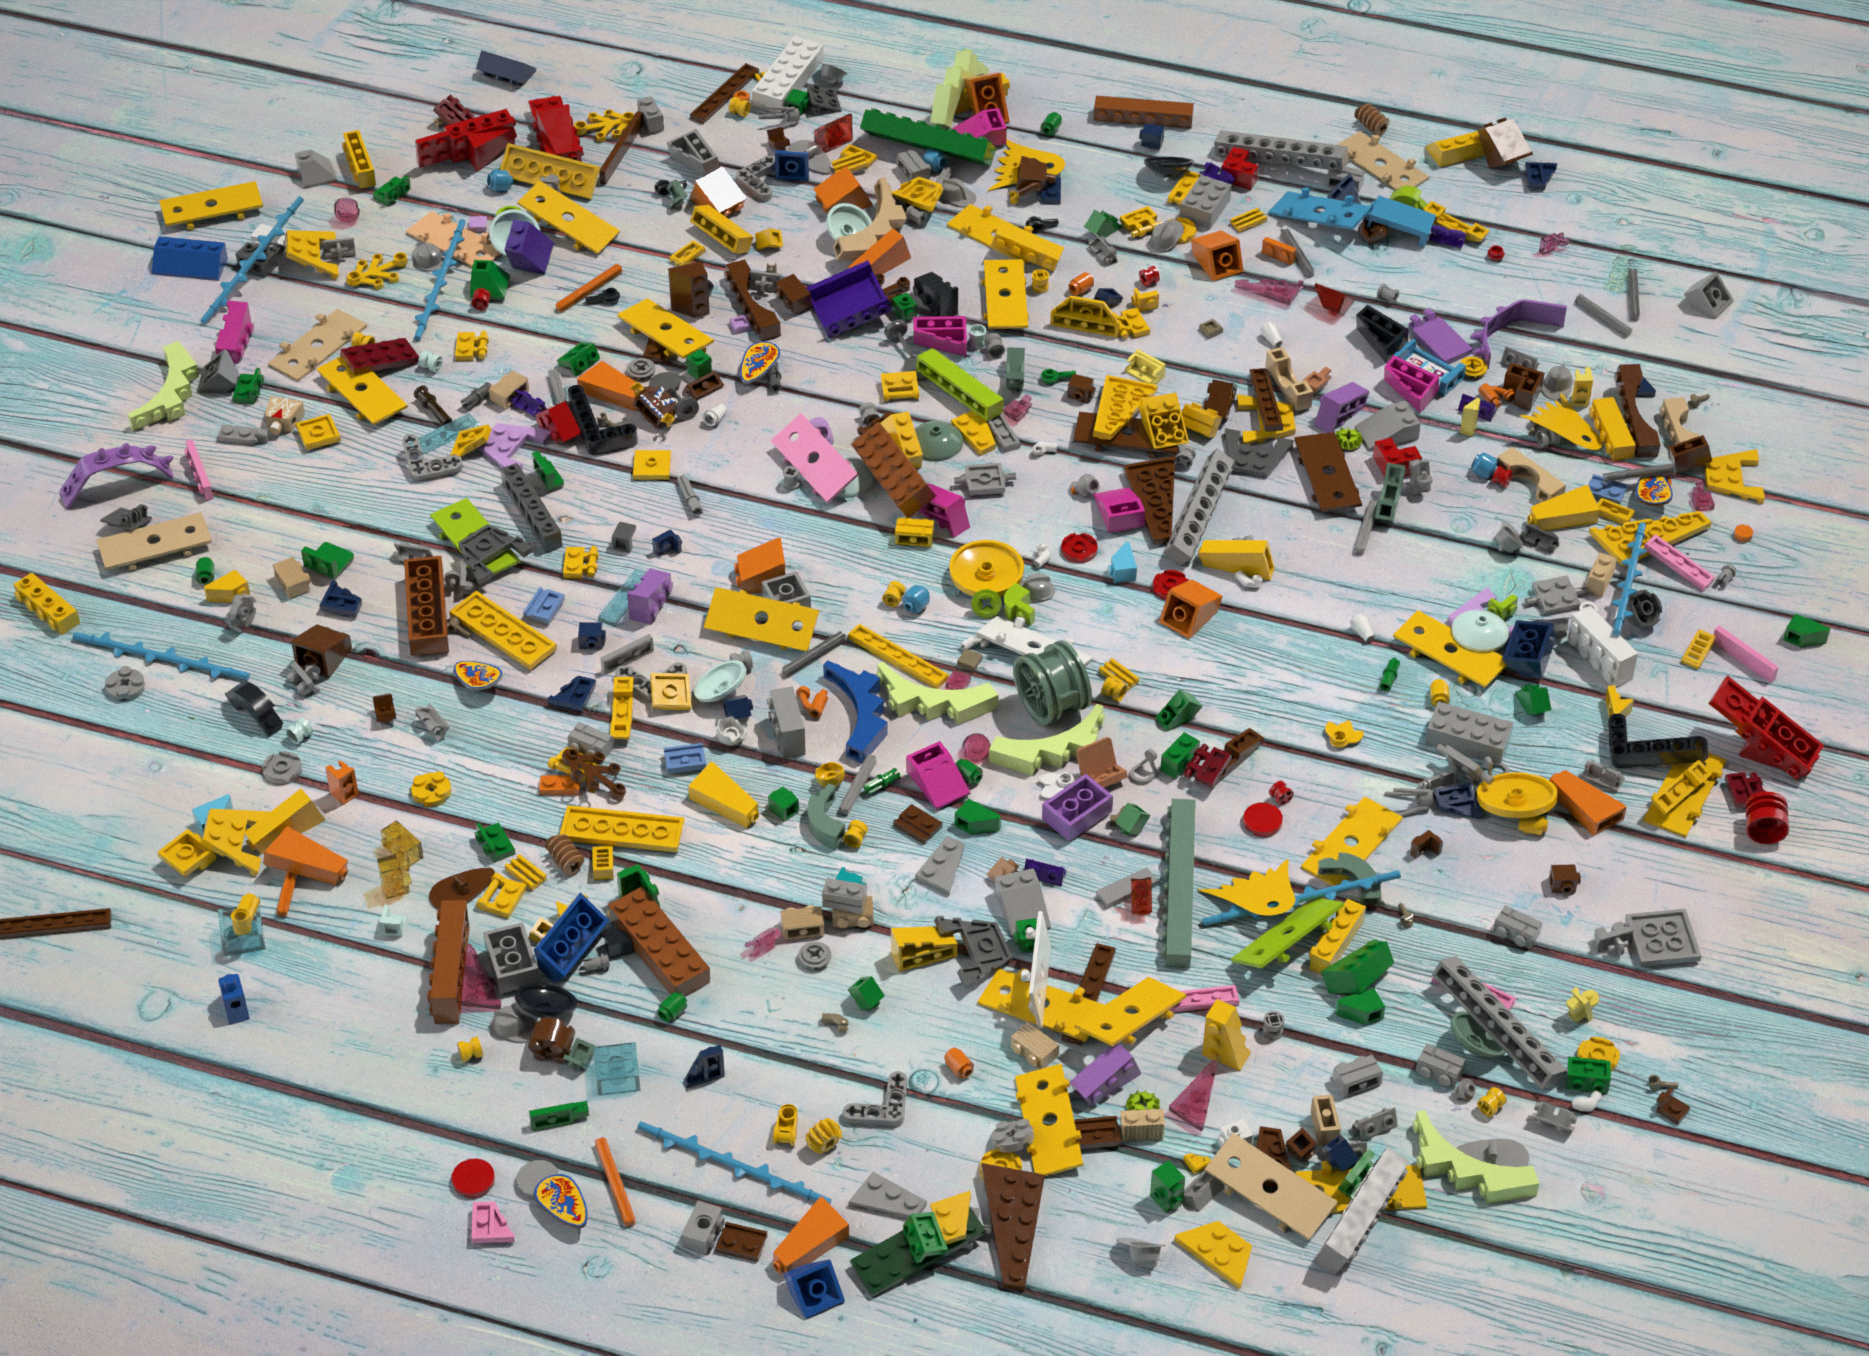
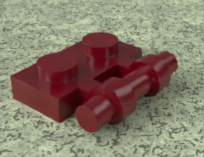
M451 94L433 109V112L448 125L475 117L469 108H465L459 103L460 100L454 98Z
M1202 744L1200 748L1196 749L1192 761L1186 765L1183 775L1186 778H1190L1192 774L1196 773L1195 781L1213 788L1231 760V754L1216 747H1213L1211 752H1207L1209 747L1206 744ZM1205 760L1202 766H1200V761Z
M1745 772L1725 775L1724 780L1736 809L1745 808L1746 801L1750 796L1765 791L1762 787L1763 782L1756 772L1749 775L1750 778L1746 777Z

